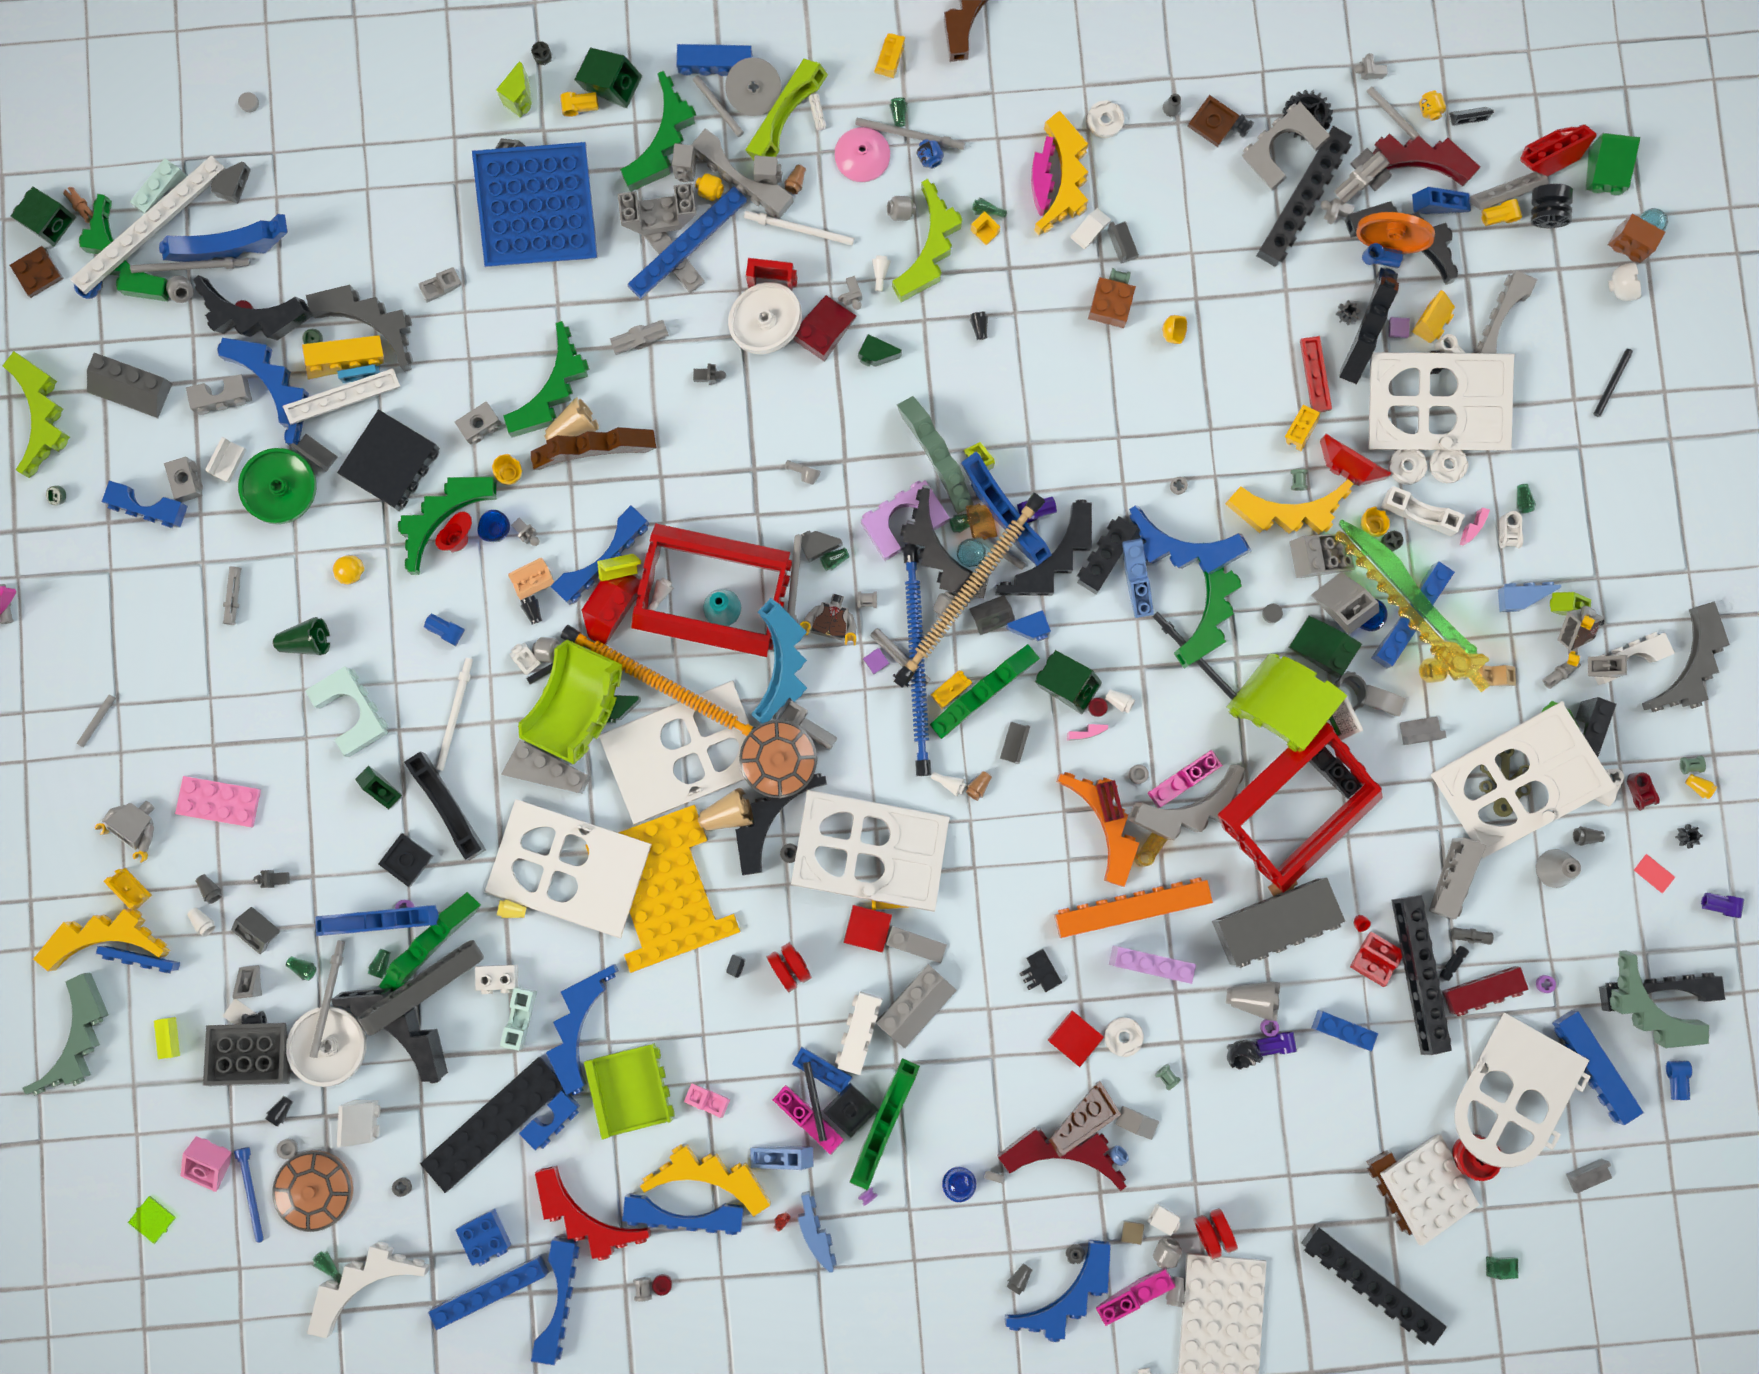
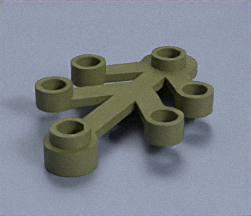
M1510 749L1508 754L1505 751L1498 754L1502 758L1501 772L1508 780L1523 774L1522 769L1524 767L1527 770L1529 769V765H1522L1509 778L1510 757L1514 754V749ZM1480 765V770H1481L1483 773H1486V774L1488 775V777H1489V778L1495 783V785L1497 786V783L1495 782L1494 778H1493L1492 775L1490 774L1489 770L1486 771V770L1484 769V765ZM1482 781L1479 784L1480 791L1486 794L1492 791V783L1490 781ZM1484 783L1488 784L1487 790L1483 788ZM1525 784L1517 789L1515 794L1518 799L1530 794L1531 788L1529 785ZM1523 786L1527 789L1525 794L1521 791ZM1499 798L1493 802V810L1499 817H1507L1513 812L1506 798ZM1502 804H1505L1507 807L1505 811L1501 809Z

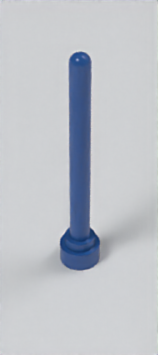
M245 1147L233 1152L235 1159L241 1165L255 1240L261 1243L263 1241V1233L248 1163L251 1151L250 1147Z

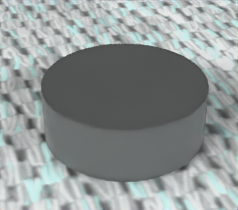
M1269 604L1263 609L1262 615L1266 622L1276 623L1282 618L1283 611L1279 605Z

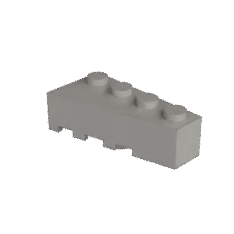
M519 740L501 774L581 794L591 776Z
M1465 837L1452 838L1429 912L1449 919H1457L1461 915L1462 904L1468 894L1470 884L1486 845Z

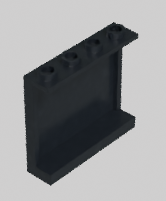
M378 409L337 473L397 511H400L401 508L403 509L407 505L411 492L414 493L418 488V482L421 477L427 474L430 463L438 457L440 448L432 441Z

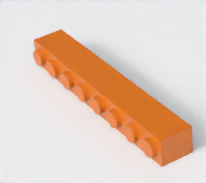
M1201 877L1191 879L1190 884L1183 885L1182 882L1171 884L1172 888L1164 889V886L1152 888L1153 892L1145 894V890L1134 892V896L1126 898V895L1114 897L1115 901L1112 902L1104 899L1096 901V905L1090 907L1088 903L1078 905L1077 910L1070 911L1069 908L1058 910L1059 914L1054 915L1059 938L1211 904L1213 901L1208 881H1202Z

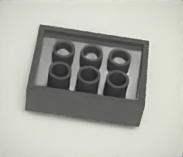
M286 1023L206 1025L203 1086L289 1084L290 1065L286 1055L288 1038Z

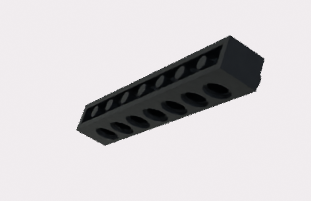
M1332 126L1329 131L1331 139L1319 148L1256 255L1276 267L1278 262L1283 263L1288 254L1285 250L1288 246L1292 247L1297 239L1294 236L1297 230L1301 232L1306 224V221H1304L1305 216L1308 215L1310 217L1316 207L1313 205L1315 199L1320 200L1324 193V190H1322L1324 184L1329 185L1334 176L1331 172L1333 169L1337 170L1343 161L1340 159L1343 153L1347 154L1352 146L1349 142L1353 136L1335 126ZM1330 148L1335 149L1337 153H1332ZM1320 164H1325L1328 169L1322 168ZM1311 179L1317 180L1319 184H1313ZM1302 195H1307L1310 200H1305ZM1293 210L1299 211L1300 216L1295 215ZM1284 226H1289L1291 231H1286ZM1274 241L1281 242L1282 247L1276 246Z
M1422 895L1392 899L1391 902L1421 1055H1436L1452 1051L1451 1038L1449 1037L1447 1018L1445 1017L1443 1006L1444 1001L1441 996L1440 981L1437 975L1436 961L1433 955L1432 941L1428 929L1429 924L1426 919Z
M1313 1225L1301 1242L1306 1247L1304 1251L1313 1258L1315 1255L1322 1259L1320 1264L1328 1270L1331 1268L1336 1270V1276L1346 1283L1349 1280L1353 1283L1351 1288L1360 1295L1363 1292L1369 1296L1368 1301L1374 1306L1378 1307L1381 1305L1385 1308L1384 1313L1393 1320L1396 1317L1402 1321L1399 1325L1408 1332L1411 1330L1416 1332V1338L1426 1345L1429 1342L1434 1346L1446 1330L1447 1326L1317 1225ZM1328 1245V1251L1325 1254H1321V1247ZM1344 1257V1264L1337 1266V1259ZM1360 1269V1276L1353 1278V1272ZM1376 1282V1288L1369 1291V1284ZM1392 1294V1300L1389 1303H1385V1297ZM1403 1307H1408L1406 1315H1401ZM1424 1319V1325L1417 1328V1322Z

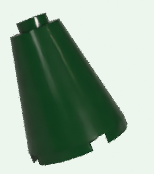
M313 617L277 633L273 638V646L278 652L324 655L330 648V642L327 643V636H330V633L322 618Z

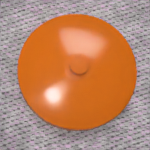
M1381 212L1362 218L1358 223L1356 234L1358 239L1367 246L1378 243L1384 248L1402 251V254H1409L1428 249L1434 242L1435 230L1430 223L1419 217L1398 212Z

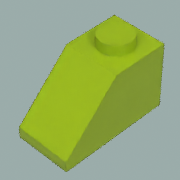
M1554 592L1550 599L1551 612L1558 615L1566 616L1568 611L1578 610L1583 606L1591 608V599L1575 592Z

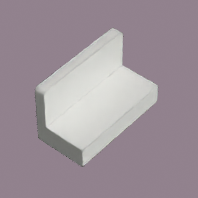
M222 437L205 471L230 483L246 449Z

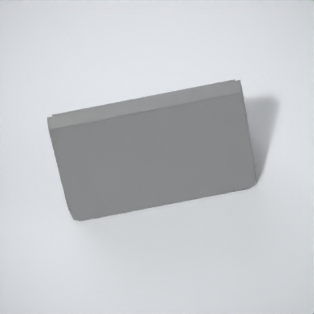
M804 719L799 725L808 733L812 740L831 750L837 740L836 736L808 719Z

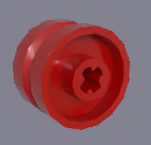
M791 942L781 947V952L785 957L784 960L776 951L767 956L768 962L788 993L797 988V981L793 975H796L802 983L812 978L807 969V964Z
M1473 1134L1475 1137L1479 1139H1486V1137H1483L1481 1135ZM1460 1138L1455 1142L1452 1148V1155L1456 1167L1462 1174L1476 1181H1487L1499 1173L1501 1167L1492 1166L1478 1158L1476 1159L1464 1146Z
M1220 1208L1210 1211L1209 1217L1212 1225L1204 1215L1194 1218L1199 1239L1211 1260L1221 1257L1222 1250L1220 1244L1227 1253L1238 1250L1232 1230Z

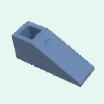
M1533 582L1524 583L1523 586H1516V583L1504 584L1503 588L1498 589L1499 612H1519L1560 589L1561 585H1554V582H1544L1538 586H1535Z

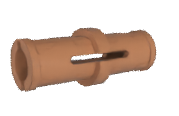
M68 187L72 195L65 189L63 195L71 202L72 208L80 213L86 223H90L88 215L93 218L94 213L87 206L86 200L81 198L73 187Z

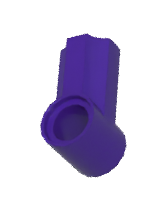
M1053 496L1045 498L1046 502L1034 513L1031 519L1028 518L1026 522L1030 523L1039 517L1057 513ZM1027 501L1017 504L1020 515Z
M1705 893L1702 897L1701 905L1702 909L1723 913L1724 916L1741 918L1745 899Z
M1283 1032L1276 1034V1036L1256 1039V1045L1262 1056L1297 1052L1294 1032Z

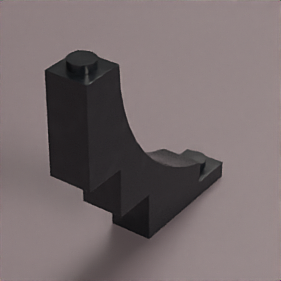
M1083 499L1073 502L1065 536L1052 555L1038 566L1015 575L1014 585H1011V582H1000V585L995 587V595L1052 596L1054 594V573H1072L1073 551H1090L1092 548V503H1088L1087 500Z
M381 988L346 991L339 993L331 1001L333 1007H351L352 1015L359 1016L362 1012L392 993L393 989ZM412 1008L384 1027L409 1053L418 1070L421 1082L437 1083L448 1073L438 1029L420 1030L415 1008Z

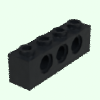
M1118 516L1116 521L1114 519L1111 520L1106 528L1109 530L1106 536L1102 535L1097 542L1098 550L1096 552L1092 550L1087 558V561H1089L1086 568L1082 566L1077 574V577H1079L1077 583L1094 594L1099 592L1122 555V542L1131 540L1138 527ZM1111 535H1118L1120 537V542H1113L1111 539ZM1101 551H1109L1111 557L1108 559L1103 558ZM1091 567H1099L1101 573L1098 575L1093 574Z

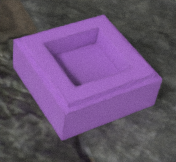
M1391 317L1389 319V337L1408 338L1410 318Z
M879 648L863 658L873 675L889 665L888 660Z

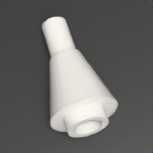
M878 255L876 259H872L876 278L875 291H883V281L891 261L887 260V256Z
M665 578L657 579L653 600L648 607L649 610L656 611L659 603L674 589L671 586L672 582Z
M933 772L931 779L942 783L956 797L959 794H963L967 785L964 783L965 779L943 776L936 772Z

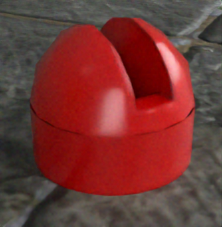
M1358 915L1354 918L1353 924L1359 932H1364L1370 927L1371 922L1366 916Z

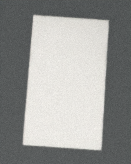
M234 999L223 1017L233 1024H242L241 1018L243 1014L253 1015L257 1013L237 999Z

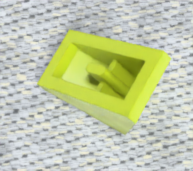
M981 442L964 450L967 458L974 452H977L988 470L994 468L995 460Z

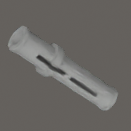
M229 567L226 602H223V607H225L223 624L236 625L242 570L240 567Z

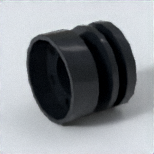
M1545 184L1532 190L1531 203L1534 207L1531 209V224L1539 228H1559L1572 222V207L1569 206L1573 203L1572 187L1565 184Z

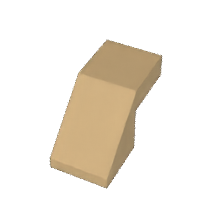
M1477 665L1476 685L1516 686L1515 667L1508 665Z

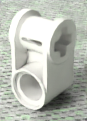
M1511 511L1501 516L1499 521L1500 548H1505L1506 546L1521 548L1523 545L1522 516L1516 511ZM1508 517L1513 518V525L1508 523Z
M1606 769L1609 776L1612 774L1614 778L1613 783L1616 788L1594 800L1608 807L1612 805L1624 780V774L1619 769Z

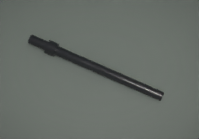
M1158 611L1152 616L1162 627L1164 633L1169 634L1180 647L1186 643L1183 637L1174 629L1175 626L1170 621L1167 622ZM1203 658L1196 661L1202 670L1231 700L1237 695Z

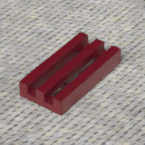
M1115 780L1096 784L1104 822L1124 818ZM1110 785L1112 786L1119 814L1118 816H1116L1109 790ZM1101 787L1105 788L1112 816L1108 818Z

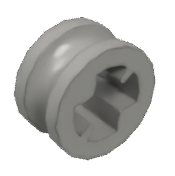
M1175 477L1170 484L1171 491L1177 495L1183 494L1188 486L1186 479ZM1181 481V485H1184V488L1181 487L1180 490H1177V487L1173 484Z

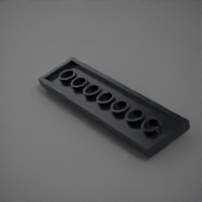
M539 1056L428 1155L420 1165L444 1193L448 1192L563 1088L557 1075Z

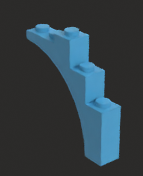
M772 598L758 611V614L765 621L771 633L774 645L772 678L764 697L751 714L761 724L770 721L773 715L785 705L789 698L795 702L807 689L794 675L807 661L794 647L807 632Z

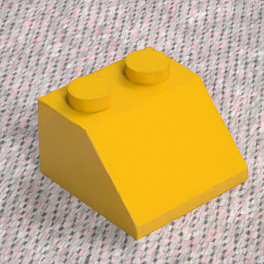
M1440 290L1429 302L1412 330V333L1429 343H1432L1435 339H1440L1445 331L1442 329L1444 324H1449L1454 316L1452 312L1455 306L1443 290Z

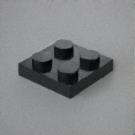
M401 833L378 865L407 887H411L433 858V855L407 835Z
M850 1082L823 1112L851 1138L878 1111V1108Z

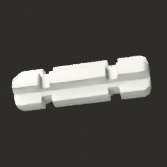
M817 93L809 95V101L816 130H824L826 124L819 95Z

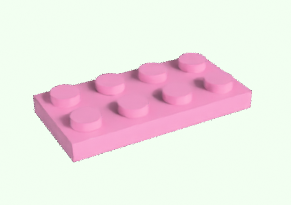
M183 776L175 814L253 827L261 789Z

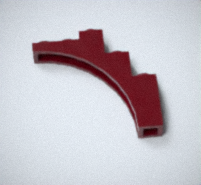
M1390 133L1385 138L1381 137L1374 144L1376 148L1373 154L1375 155L1380 151L1390 163L1386 167L1388 171L1405 167L1426 168L1452 178L1463 187L1481 168L1448 137L1443 142L1439 141L1433 148L1419 135L1414 140L1410 139L1403 146Z
M1033 1127L997 1155L1010 1174L1020 1167L1035 1161L1052 1158L1069 1159L1084 1163L1100 1171L1120 1191L1127 1187L1124 1183L1126 1180L1120 1170L1116 1172L1112 1167L1115 1163L1108 1154L1104 1156V1153L1109 1150L1106 1145L1109 1141L1103 1133L1100 1135L1097 1132L1069 1152L1059 1157L1050 1141L1045 1142L1048 1138L1041 1129L1037 1131Z

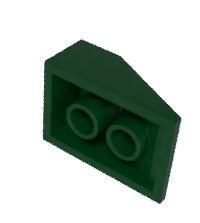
M1308 616L1288 648L1335 678L1343 676L1362 643L1348 634Z

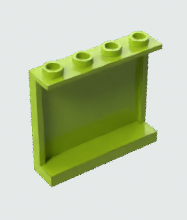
M655 1043L584 1061L601 1140L665 1122L670 1123L673 1120L672 1117L675 1116L673 1105H669L668 1101L670 1091L668 1085L665 1086L663 1078H666L664 1067H660L659 1063L661 1052L659 1047L655 1046Z

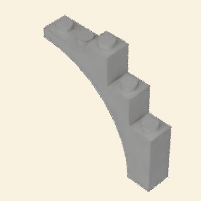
M1230 765L1226 775L1213 791L1188 806L1177 809H1159L1144 803L1135 802L1128 821L1168 840H1175L1179 836L1181 825L1192 831L1202 832L1208 825V817L1220 823L1217 814L1236 797V789L1244 778L1245 768L1240 765Z

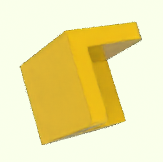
M984 211L971 224V231L987 245L999 234L1000 226Z

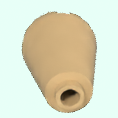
M576 397L545 430L546 434L544 436L546 440L557 435L578 436L587 431H597L599 425L596 419L592 420L591 415L593 413L582 399L578 400V397Z
M737 788L700 812V817H698L700 827L705 828V830H715L754 824L751 821L753 820V813L749 799L745 800L743 797L746 794L744 790Z

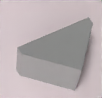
M1627 655L1588 657V676L1618 678L1627 675Z
M259 965L239 967L232 996L233 999L262 996Z
M1122 1106L1121 1115L1117 1118L1115 1124L1136 1135L1152 1140L1159 1121Z

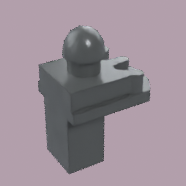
M708 363L707 369H693L694 382H708L709 385L717 384V379L722 380L726 377L724 371H717L716 364Z
M261 870V875H256L253 879L254 883L261 884V888H274V885L290 884L289 872L274 873V870Z

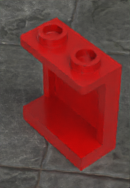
M748 258L746 269L748 288L756 285L757 278L787 281L788 288L792 292L793 287H797L798 276L797 270H794L793 263Z

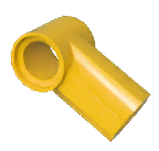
M565 92L560 95L562 114L564 116L572 117L578 115L579 112L599 110L596 92L585 94Z
M1511 199L1501 205L1481 211V219L1485 226L1501 222L1512 223L1522 218L1517 199Z

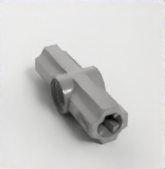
M1378 151L1364 165L1362 164L1349 175V178L1334 192L1340 200L1346 203L1358 191L1366 188L1375 179L1374 177L1390 163Z
M660 320L646 326L638 325L632 327L627 333L610 338V341L617 355L631 349H643L649 346L651 342L668 337L669 335L664 321Z

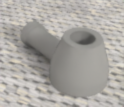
M787 460L785 464V469L800 472L801 480L812 485L818 479L821 472L793 463L790 460Z

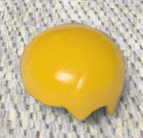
M1171 315L1165 320L1162 332L1167 342L1181 344L1187 332L1186 317Z
M510 454L499 455L492 465L494 477L502 484L512 485L521 478L523 472L521 464Z
M1374 506L1367 509L1363 514L1360 525L1366 534L1372 537H1381L1388 531L1390 520L1385 511H1380Z
M353 555L340 557L333 565L335 579L347 585L357 582L364 571L362 560Z

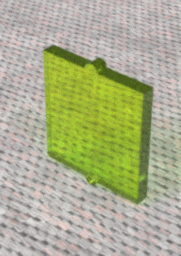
M148 1196L144 1203L136 1208V1213L128 1223L155 1244L163 1233L168 1231L167 1228L175 1220L176 1216L154 1198Z

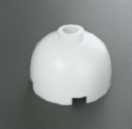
M1635 262L1616 268L1612 274V280L1608 281L1609 291H1614L1615 296L1620 300L1633 301L1641 298L1640 280L1637 277L1639 273Z

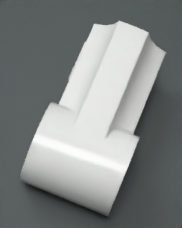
M1447 334L1435 343V350H1440V353H1465L1458 345L1454 335ZM1444 341L1448 343L1449 348L1444 346Z

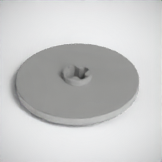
M746 58L737 62L730 69L725 83L726 95L731 105L737 111L749 116L763 115L772 109L781 94L780 77L775 68L767 61L760 58ZM752 81H754V83L758 85V88L755 89L754 93L752 92V89L748 88V85H751Z

